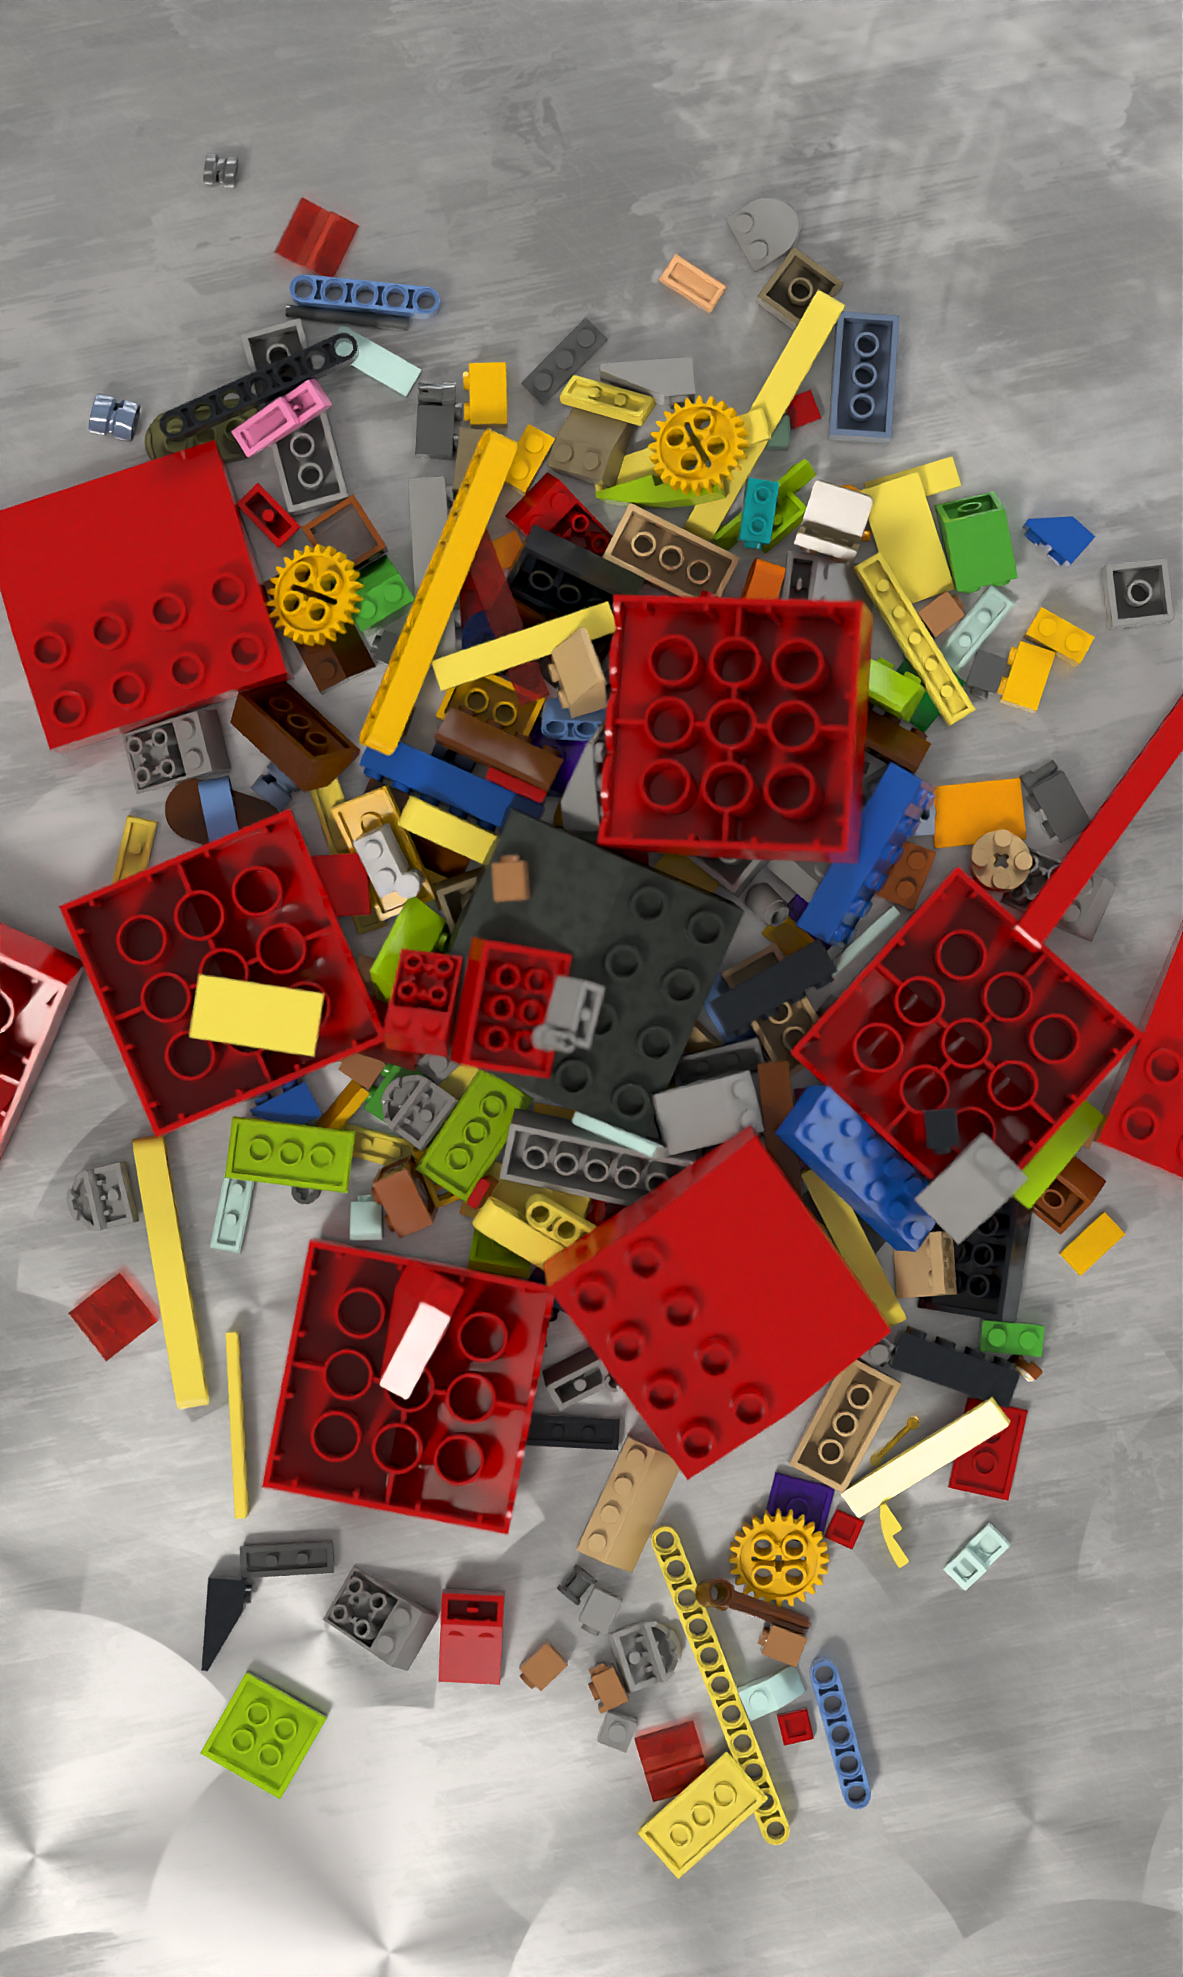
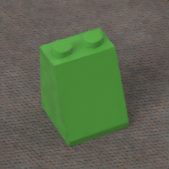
M994 491L935 505L950 574L957 592L973 593L980 590L982 586L991 584L993 586H1003L1010 583V580L1018 578L1006 510Z
M386 554L359 570L358 572L361 575L355 580L363 584V588L356 591V594L363 597V600L355 602L354 605L361 610L360 613L352 612L351 616L365 639L408 614L414 602L413 595Z

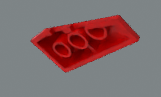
M411 1258L395 1287L379 1383L382 1387L405 1399L409 1397L466 1289L462 1285Z

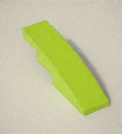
M648 475L595 492L596 498L606 504L628 507L629 503H632L640 508L693 506L727 498L725 487L721 489L717 484L713 485L712 494H709L704 487L701 490L700 496H697L692 488L687 495H684L681 487L674 491L669 486L670 482L662 484V480L654 475Z
M1085 1100L1023 1168L1022 1172L1028 1180L1012 1196L1027 1209H1030L1097 1128L1104 1115Z

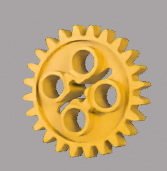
M701 396L697 397L695 404H692L688 398H685V407L683 408L674 403L675 412L671 414L668 411H664L663 413L667 420L665 422H655L660 428V432H651L650 434L657 441L648 445L650 450L654 452L649 457L652 463L656 464L653 468L654 471L661 475L660 479L665 484L670 482L669 486L674 491L681 487L684 495H687L692 488L693 492L700 496L701 490L704 487L709 494H712L714 484L723 489L722 479L726 477L733 481L734 478L730 472L733 469L741 471L742 468L737 461L747 459L745 453L741 451V449L749 447V443L746 439H743L748 435L747 430L742 427L744 421L740 416L736 417L737 412L733 407L728 408L723 400L717 404L712 396H710L706 404ZM711 421L706 429L700 430V426L704 422ZM687 424L691 425L694 434L700 440V445L712 463L711 467H707L705 460L697 451L696 444L686 430ZM684 437L680 445L673 446L677 438ZM725 445L721 453L713 455L717 447ZM698 462L693 470L687 471L689 464Z
M317 544L314 549L311 546L305 545L304 553L297 549L294 550L295 559L292 560L286 556L284 557L285 568L276 566V570L280 575L279 578H270V581L276 584L274 589L267 590L268 594L274 596V599L269 601L267 606L276 609L270 614V617L278 620L275 627L284 631V636L290 639L293 638V641L300 644L304 642L309 646H313L315 641L318 644L325 645L326 637L336 641L335 631L343 634L346 633L345 622L355 623L350 615L352 612L360 613L361 611L354 605L355 602L363 600V597L356 594L357 590L363 588V584L355 581L361 574L358 571L352 570L355 563L346 559V554L340 551L337 552L336 549L330 546L326 548ZM310 571V577L305 581V575ZM336 579V586L331 591V584ZM297 585L312 592L336 599L337 604L332 605L317 598L293 591V587ZM299 600V606L294 611V604ZM323 609H325V615L320 620V613Z
M777 1508L776 1514L771 1517L767 1510H764V1519L762 1520L757 1515H752L753 1525L744 1521L742 1523L744 1533L736 1531L734 1538L738 1542L730 1543V1550L735 1553L729 1554V1562L734 1563L730 1567V1573L739 1574L735 1578V1584L741 1585L745 1583L743 1594L753 1591L754 1598L760 1599L762 1596L765 1598V1602L768 1603L771 1600H776V1604L779 1607L782 1606L783 1600H787L791 1607L794 1606V1597H798L802 1602H805V1591L814 1595L816 1592L814 1584H823V1577L820 1574L828 1573V1567L824 1563L829 1562V1554L823 1553L828 1550L827 1542H820L823 1538L822 1531L813 1533L815 1523L810 1522L804 1525L805 1515L803 1514L797 1520L793 1519V1510H790L786 1517L782 1516L780 1508ZM766 1539L771 1545L767 1548H761L756 1545V1541ZM791 1539H797L802 1545L798 1548H791L786 1543ZM776 1555H782V1561H776ZM755 1556L758 1559L752 1560V1557ZM805 1556L806 1560H802L801 1557ZM762 1568L768 1569L771 1575L760 1577L756 1571ZM795 1568L799 1569L802 1574L798 1577H791L787 1574V1571Z

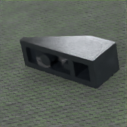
M210 1574L208 1577L201 1671L209 1670L244 1611L246 1604H251L252 1585H247V1578Z

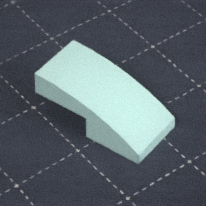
M988 1522L947 1563L944 1570L966 1591L1010 1547L1011 1543Z

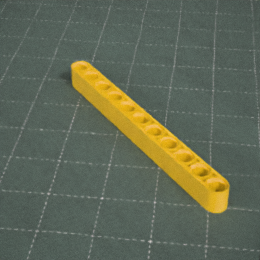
M487 429L482 434L360 733V744L387 756L394 752L399 743L517 451L518 444L516 441L491 429Z

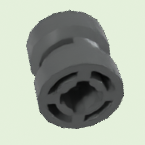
M207 153L203 183L214 185L218 182L223 183L225 187L235 188L239 158L235 156L219 158L217 154Z

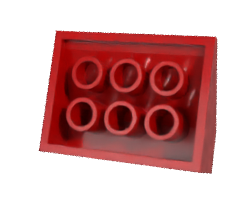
M472 937L450 1061L462 1066L550 1079L555 1049L551 1051L537 1049L533 1044L532 1038L536 1027L545 1024L557 976L568 978L572 955Z

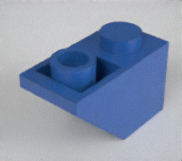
M1073 516L1028 519L1022 526L1026 530L1024 536L1036 546L1039 544L1043 545L1049 551L1047 556L1060 567L1064 564L1068 568L1096 537Z
M298 1079L281 1087L284 1093L274 1098L269 1093L255 1100L256 1107L250 1110L253 1116L265 1120L302 1125L323 1115L308 1083L303 1082L300 1084Z

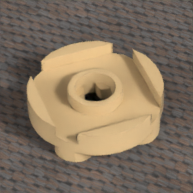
M1000 829L983 835L974 844L970 851L969 869L974 881L983 889L991 892L1006 893L1015 890L1025 881L1029 875L1033 860L1028 847L1018 836L1010 833L1008 830ZM993 856H1004L1007 868L1004 869L1002 866L996 868L993 865L995 862Z

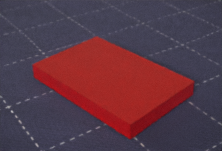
M489 767L485 775L487 781L542 806L545 805L547 801L546 791Z
M967 1397L963 1415L985 1400ZM998 1405L1009 1419V1426L955 1458L952 1462L947 1487L1009 1501L1028 1410L1009 1406L1008 1409Z

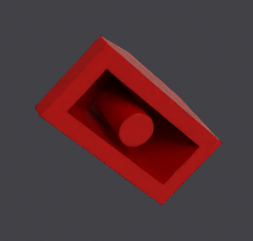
M259 483L236 503L245 515L278 548H281L301 528Z

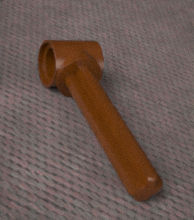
M723 1578L703 1580L697 1585L695 1590L697 1602L706 1608L713 1607L721 1611H726L730 1608L800 1634H806L811 1626L809 1617L737 1592L734 1585ZM713 1586L716 1587L718 1592L716 1600L711 1596Z

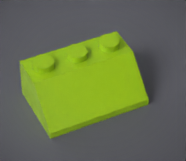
M879 657L877 661L870 659L868 701L908 723L926 692L924 687L920 685L922 680L905 671L904 675L897 673L893 670L895 665Z
M415 896L406 900L370 970L376 999L388 1004L390 1003L401 948L440 954L441 951H446L451 940L446 920Z

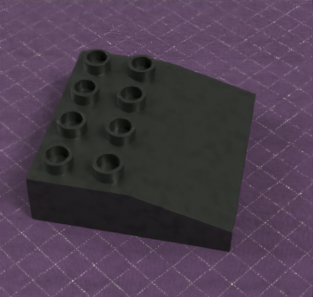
M507 806L497 838L486 854L478 873L473 893L459 916L448 951L446 952V955L463 957L455 1026L449 1056H451L472 937L570 954L572 959L568 978L586 981L605 988L589 1049L574 1046V1049L569 1053L555 1049L550 1079L481 1068L477 1069L576 1112L645 1138L656 1114L652 1095L666 1091L745 911L729 899L614 850L604 849L595 842ZM519 856V862L528 861L530 899L494 901L492 864L500 863V857Z

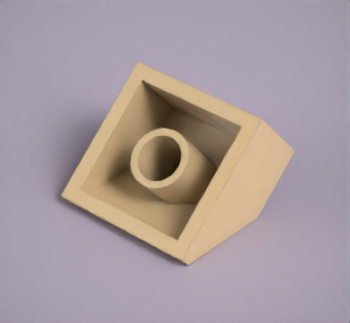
M583 627L551 651L552 664L548 665L553 683L558 681L561 688L560 691H557L562 709L568 708L571 718L607 708L605 679L586 627Z

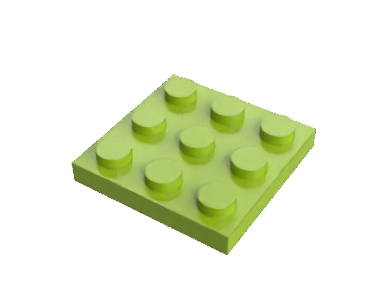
M247 1671L200 1754L281 1799L327 1717Z

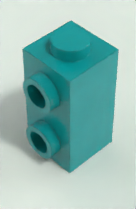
M748 478L746 480L737 541L744 542V548L762 550V545L768 546L770 544L779 482Z

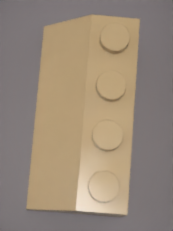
M629 1434L627 1435L578 1541L577 1551L605 1564L633 1572L680 1470L668 1452Z

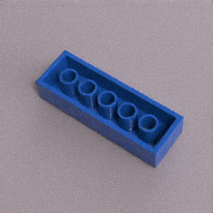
M400 741L394 752L389 756L366 747L359 763L361 768L364 769V776L382 782L383 778L393 782L391 785L393 788L410 795L411 791L421 795L419 799L436 807L439 804L449 807L448 812L465 820L467 816L478 820L476 825L491 832H494L495 829L499 830L507 806L538 819H541L545 812V807Z
M890 763L861 813L858 864L832 863L798 921L797 926L829 945L842 949L845 944L849 945L857 933L855 927L860 918H865L872 908L873 903L871 899L875 892L881 891L888 880L886 873L892 864L895 865L902 857L904 852L902 846L907 837L911 838L916 833L920 824L918 819L923 810L927 811L933 804L936 796L933 793L936 787L907 770Z
M808 1086L775 1135L896 1251L917 1252L937 1223L914 1200L929 1183L829 1086Z

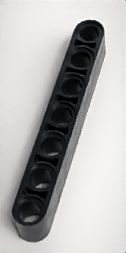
M349 333L336 334L167 411L160 418V429L165 437L172 442L188 439L285 395L307 380H318L351 365L359 356L357 341ZM348 342L352 344L353 350L348 356H340L336 353V348L340 343ZM313 355L324 357L323 366L319 369L310 368L308 366L310 357ZM285 368L296 370V377L290 382H284L280 379V373ZM256 381H265L268 384L265 393L261 395L252 393V385ZM235 393L239 395V403L232 408L224 406L223 400L225 396ZM201 406H208L211 408L210 417L203 421L196 419V410ZM172 419H180L183 422V427L178 433L173 434L167 431V424Z

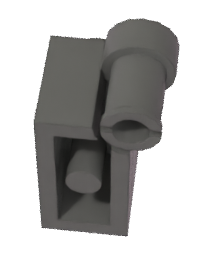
M443 381V384L419 382L416 458L453 460V452H457L459 433H454L455 421H461L462 403H456V382Z
M1051 760L1036 771L1032 772L1030 770L1019 776L1029 794L1026 796L1030 807L1035 813L1039 811L1044 819V822L1040 824L1049 839L1054 838L1059 843H1062L1083 831L1090 822V819L1064 771L1057 770V764L1054 760Z

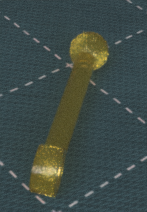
M910 1417L907 1420V1425L878 1454L870 1457L871 1465L879 1466L882 1458L911 1429H917L919 1426L918 1419Z

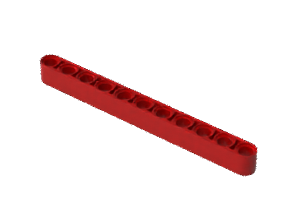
M1183 694L1009 932L1011 937L1033 954L1047 939L1183 751Z

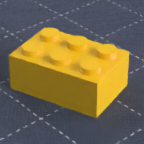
M492 674L448 689L437 711L436 718L443 721L450 707L458 709L459 705H462L476 712L474 718L486 722L487 718L504 725L502 731L512 736L517 731L529 737L538 716L541 714L546 698Z

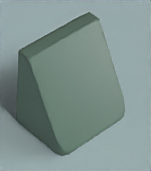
M788 415L782 417L771 436V440L767 443L765 451H787L789 449L790 417Z

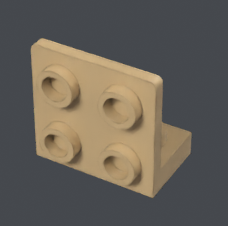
M929 1232L917 1252L896 1251L893 1248L897 1298L957 1294L953 1238L947 1232Z

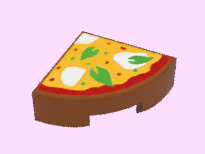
M1012 1354L1008 1358V1361L1015 1364L1014 1368L1028 1382L1035 1381L1043 1373L1034 1362L1029 1364L1023 1358V1355Z

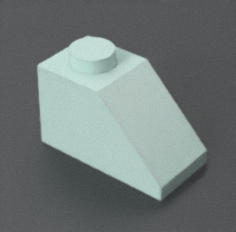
M358 1195V1201L351 1202L350 1241L382 1240L384 1238L383 1204L378 1205L373 1195Z
M791 1665L737 1687L738 1694L750 1721L776 1711L806 1693L796 1668Z

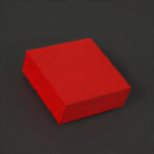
M811 390L795 395L785 412L790 417L792 430L821 420Z
M491 1175L480 1178L467 1200V1205L475 1210L482 1208L499 1180Z
M836 1508L824 1537L849 1549H853L865 1521Z
M807 1707L777 1714L784 1746L814 1739Z

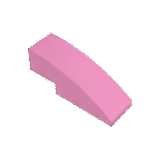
M310 379L286 396L279 397L231 432L249 458L300 428L331 407L332 403L317 379Z

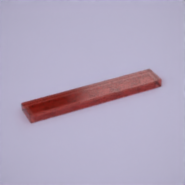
M486 527L469 571L494 638L498 639L525 630ZM537 660L507 669L520 707L550 696Z

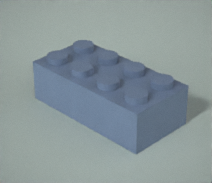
M857 312L841 313L835 324L828 440L889 444L892 435L900 315Z

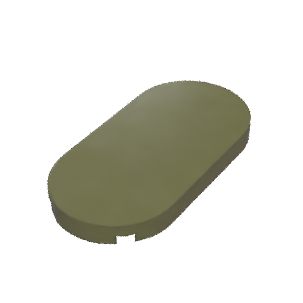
M239 399L223 400L224 406L228 408L235 407L233 405L239 403ZM208 406L199 407L195 412V418L201 421L208 419L211 415V408ZM257 408L249 410L180 442H172L162 433L159 423L164 413H161L153 420L145 434L146 452L149 458L154 460L215 440L220 446L225 464L246 460L248 457L231 431L257 414L259 410ZM172 419L167 424V431L173 434L178 433L183 427V422L180 419Z

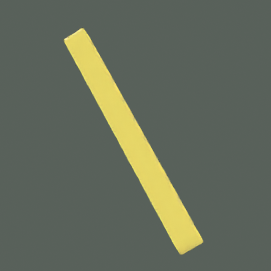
M660 1524L652 1531V1547L732 1757L744 1771L749 1764L753 1763L758 1764L762 1768L760 1775L751 1779L763 1793L772 1795L773 1800L766 1807L760 1806L754 1811L765 1841L772 1845H780L789 1837L790 1830L787 1818L738 1694L707 1608L701 1606L697 1602L696 1597L688 1605L682 1604L678 1600V1595L682 1590L689 1589L695 1593L697 1582L678 1532L669 1524ZM662 1531L670 1532L674 1537L672 1544L667 1547H662L656 1542L657 1535ZM674 1560L681 1561L685 1566L683 1573L677 1576L671 1575L667 1571L668 1564ZM696 1618L703 1619L707 1623L706 1629L698 1634L692 1632L689 1628L692 1620ZM707 1647L714 1648L718 1652L717 1658L712 1662L703 1661L700 1657L703 1649ZM718 1676L725 1677L729 1681L728 1687L723 1691L714 1690L711 1686L714 1678ZM730 1705L736 1706L740 1710L739 1716L734 1720H727L722 1715L725 1707ZM744 1734L751 1739L747 1748L739 1749L735 1747L733 1742L738 1735ZM772 1822H780L783 1824L784 1829L781 1834L773 1836L766 1831L768 1825Z

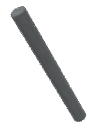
M287 305L285 314L286 317L399 330H408L409 318Z

